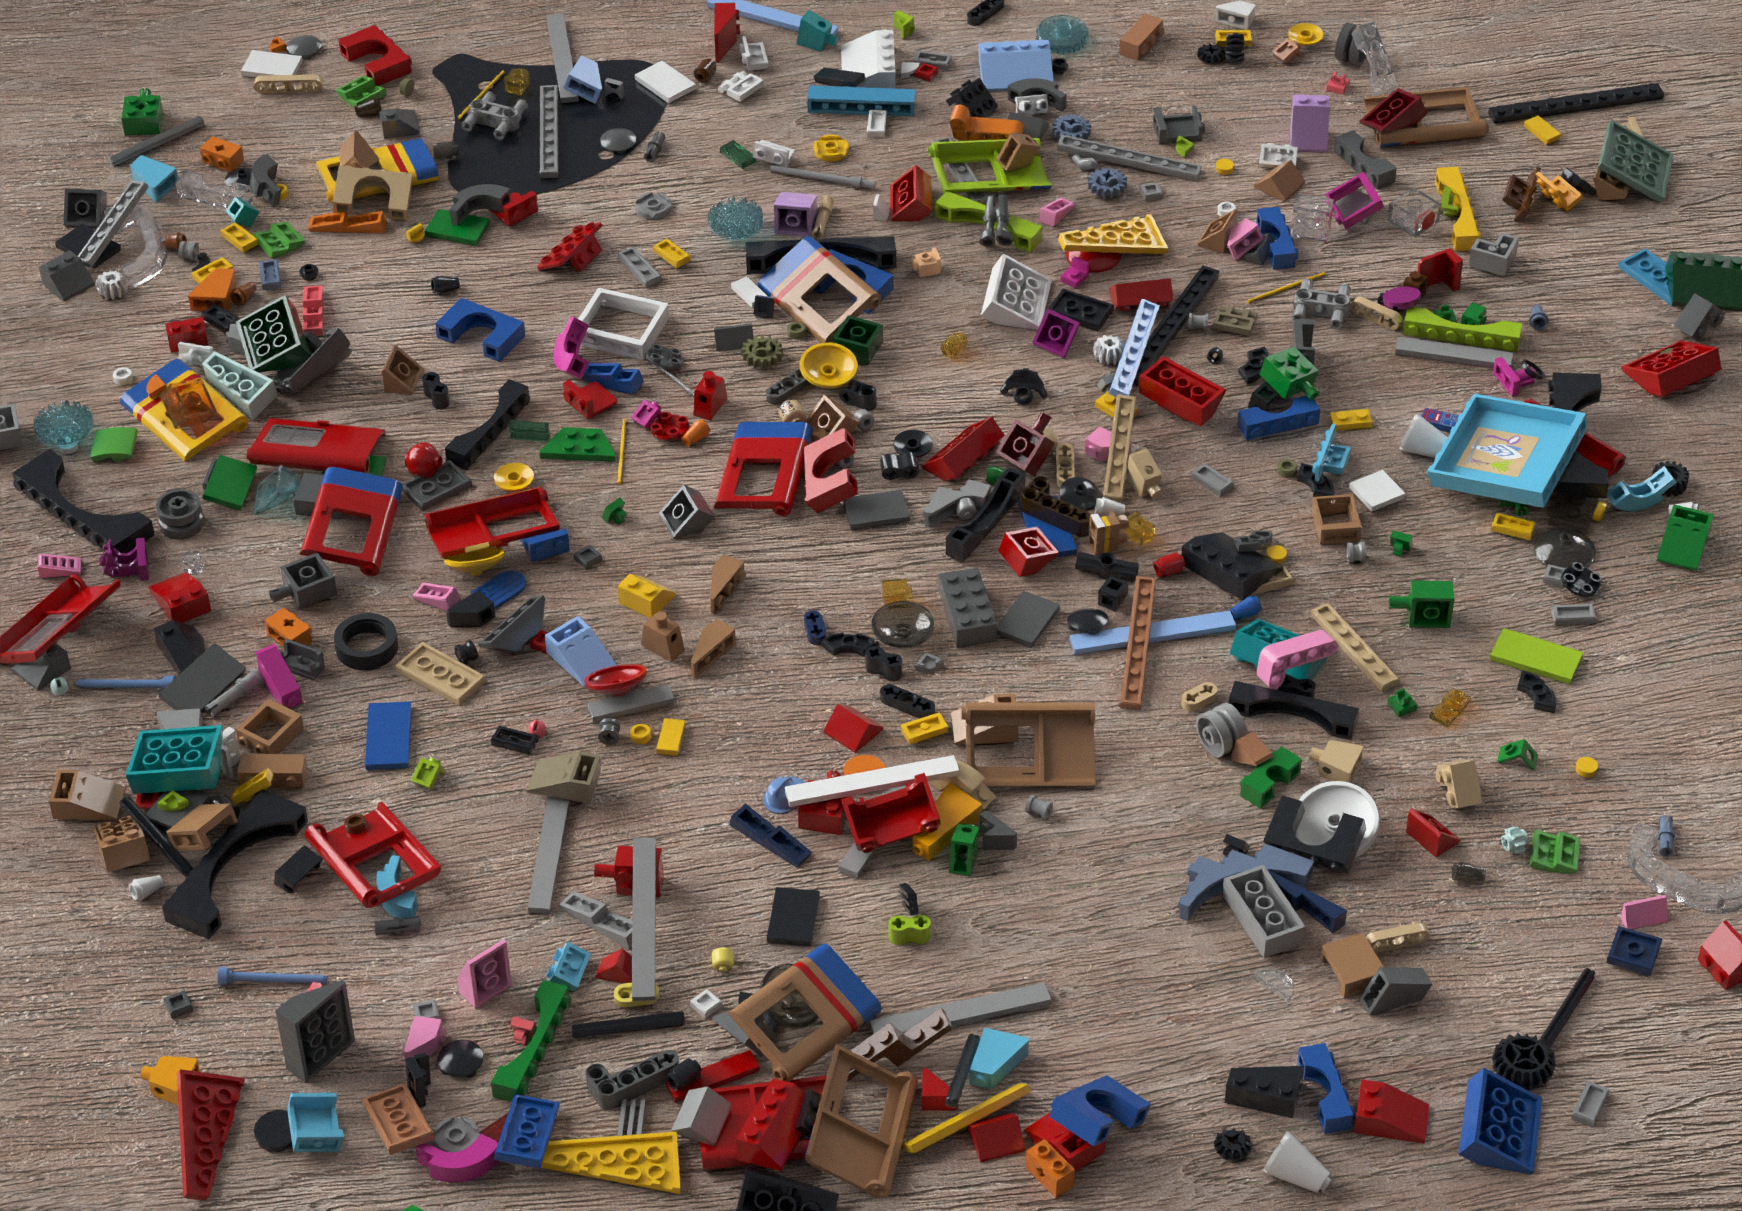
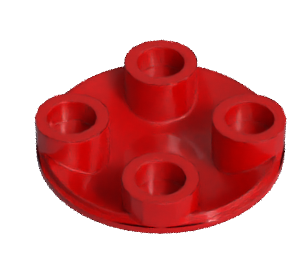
M662 412L659 415L660 417L650 426L654 437L661 440H674L684 436L689 429V422L686 416Z

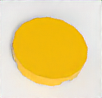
M824 135L820 137V140L814 142L813 152L820 160L829 162L839 161L849 154V143L845 138L843 140L838 135Z

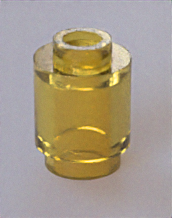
M962 332L952 333L941 343L940 348L943 355L948 358L956 357L966 347L967 337Z

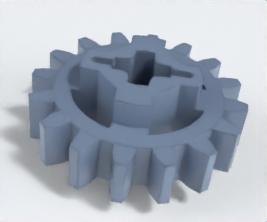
M1068 114L1067 117L1061 115V119L1056 118L1055 122H1053L1052 134L1055 135V139L1061 138V135H1067L1088 140V136L1091 135V123H1089L1088 119L1084 120V116L1077 117V114Z
M1102 167L1101 171L1095 169V173L1091 172L1090 176H1088V189H1091V193H1096L1097 197L1100 195L1103 198L1109 196L1113 198V195L1119 197L1120 193H1125V189H1127V176H1124V172L1119 173V169L1112 170V167H1109V169Z

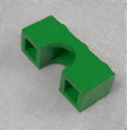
M1282 746L1277 751L1272 752V758L1257 765L1254 771L1244 776L1240 782V796L1260 809L1274 797L1275 782L1272 780H1279L1288 785L1301 773L1302 758Z

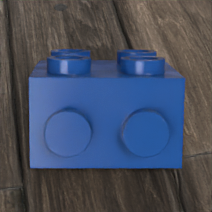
M566 529L520 540L531 562L570 551L569 537Z

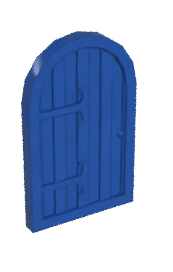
M504 571L471 591V594L480 591L494 602V609H497L520 594L526 587V580L517 571Z

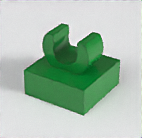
M1441 305V310L1434 311L1435 315L1457 323L1454 311L1449 309V305Z
M619 497L605 507L602 519L606 523L613 519L618 525L624 522V517L627 515L623 510L625 502Z
M1395 530L1392 531L1390 543L1394 550L1393 555L1401 557L1403 550H1411L1413 545L1412 535Z
M1404 688L1397 690L1394 696L1388 697V705L1398 717L1417 711L1416 702Z

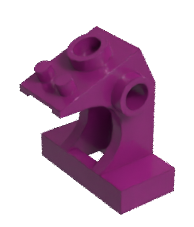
M137 538V546L128 553H119L117 549H113L111 539H109L107 545H103L105 552L100 555L99 560L103 575L121 577L140 574L141 581L149 580L145 539Z

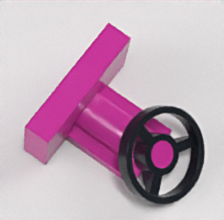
M1503 357L1495 358L1493 374L1512 397L1519 395L1520 387L1535 383L1534 378L1542 380L1545 377L1544 372L1527 359H1523L1521 362L1524 369L1513 371Z

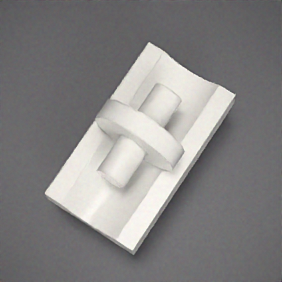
M1047 95L1015 97L1016 113L1023 115L1047 113Z
M180 342L178 343V359H181L189 366H194V364L203 366L202 363L213 353L214 348Z

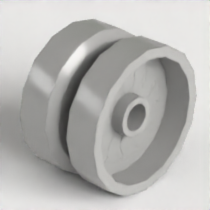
M1223 703L1213 708L1212 711L1209 710L1199 715L1196 719L1198 736L1206 750L1215 757H1221L1234 749L1236 740L1248 734L1241 714L1229 703Z

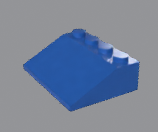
M1483 1068L1468 1080L1459 1155L1478 1165L1526 1174L1534 1173L1542 1098Z

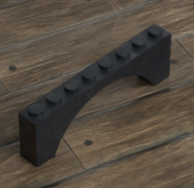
M894 236L815 239L828 251L831 249L875 268H897ZM801 240L745 242L747 274H766Z
M1553 372L1552 380L1548 381V392L1552 393L1549 394V405H1552L1553 408L1579 412L1583 408L1599 402L1602 388L1601 374ZM1575 450L1555 487L1557 488V494L1562 497L1607 498L1609 485L1608 470L1590 462Z
M48 449L12 472L13 485L16 490L26 494L30 500L37 502L44 510L47 509L55 518L61 519L69 528L72 527L80 536L86 537L94 546H98L102 550L103 545H107L108 540L111 539L113 549H117L119 553H128L137 546V538H144L147 541L155 535L152 520L140 512L124 515H100L81 510L65 500L59 492L60 481L65 473L63 459L51 449Z
M261 790L251 800L248 807L239 814L238 822L227 828L225 834L215 842L208 854L202 857L201 862L196 868L190 871L184 882L178 885L173 895L164 902L162 910L165 922L210 940L222 925L219 909L212 900L213 886L220 871L236 854L253 844L275 837L296 836L308 822L306 807Z

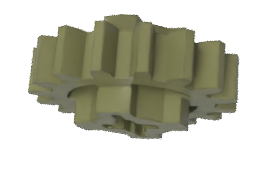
M761 335V338L754 336V340L747 339V343H743V348H741L743 361H747V365L753 364V368L760 366L761 369L764 366L771 368V364L777 365L783 356L782 343L778 342L777 338L772 340L771 336L764 338V335Z

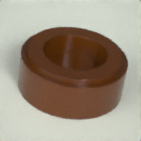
M360 814L351 815L344 821L345 829L350 834L361 833L367 828L366 818Z

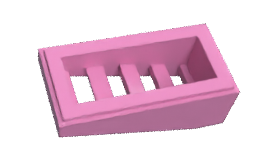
M1059 198L1040 208L1039 221L1053 227L1075 208V203Z
M38 554L40 578L71 576L72 574L81 575L82 560L78 557Z
M422 583L413 595L415 600L443 610L449 609L460 601L456 587Z

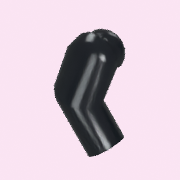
M202 252L197 256L199 265L192 268V272L210 263L211 259L207 256V253Z

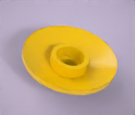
M1299 23L1289 29L1288 37L1299 45H1314L1323 39V31L1314 24Z
M522 463L503 465L494 474L495 484L505 491L523 490L530 486L534 479L532 469Z

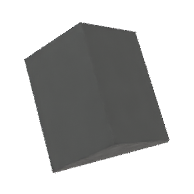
M1009 112L1008 120H1017L1023 123L1024 129L1022 134L1029 135L1031 138H1039L1041 141L1049 127L1047 121L1041 118Z

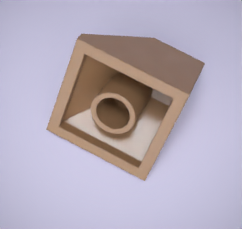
M825 394L805 421L812 426V436L816 441L842 428H845L851 435L860 423L847 409Z

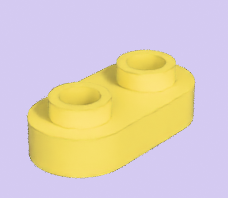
M632 983L620 984L614 989V1001L620 1007L650 1005L659 998V987L656 983L655 1000L632 1001Z

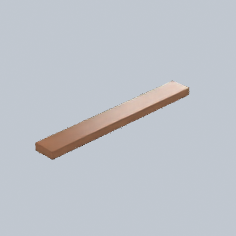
M1136 576L1120 708L1141 710L1157 578Z

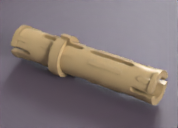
M828 195L823 196L821 205L818 207L817 219L811 233L814 239H816L817 234V239L823 238L827 220L832 213L831 207L834 202L832 196L829 197L828 201Z

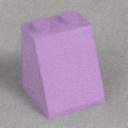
M1293 95L1290 145L1298 147L1297 152H1327L1329 96Z
M781 192L774 202L775 234L811 236L818 210L817 195Z

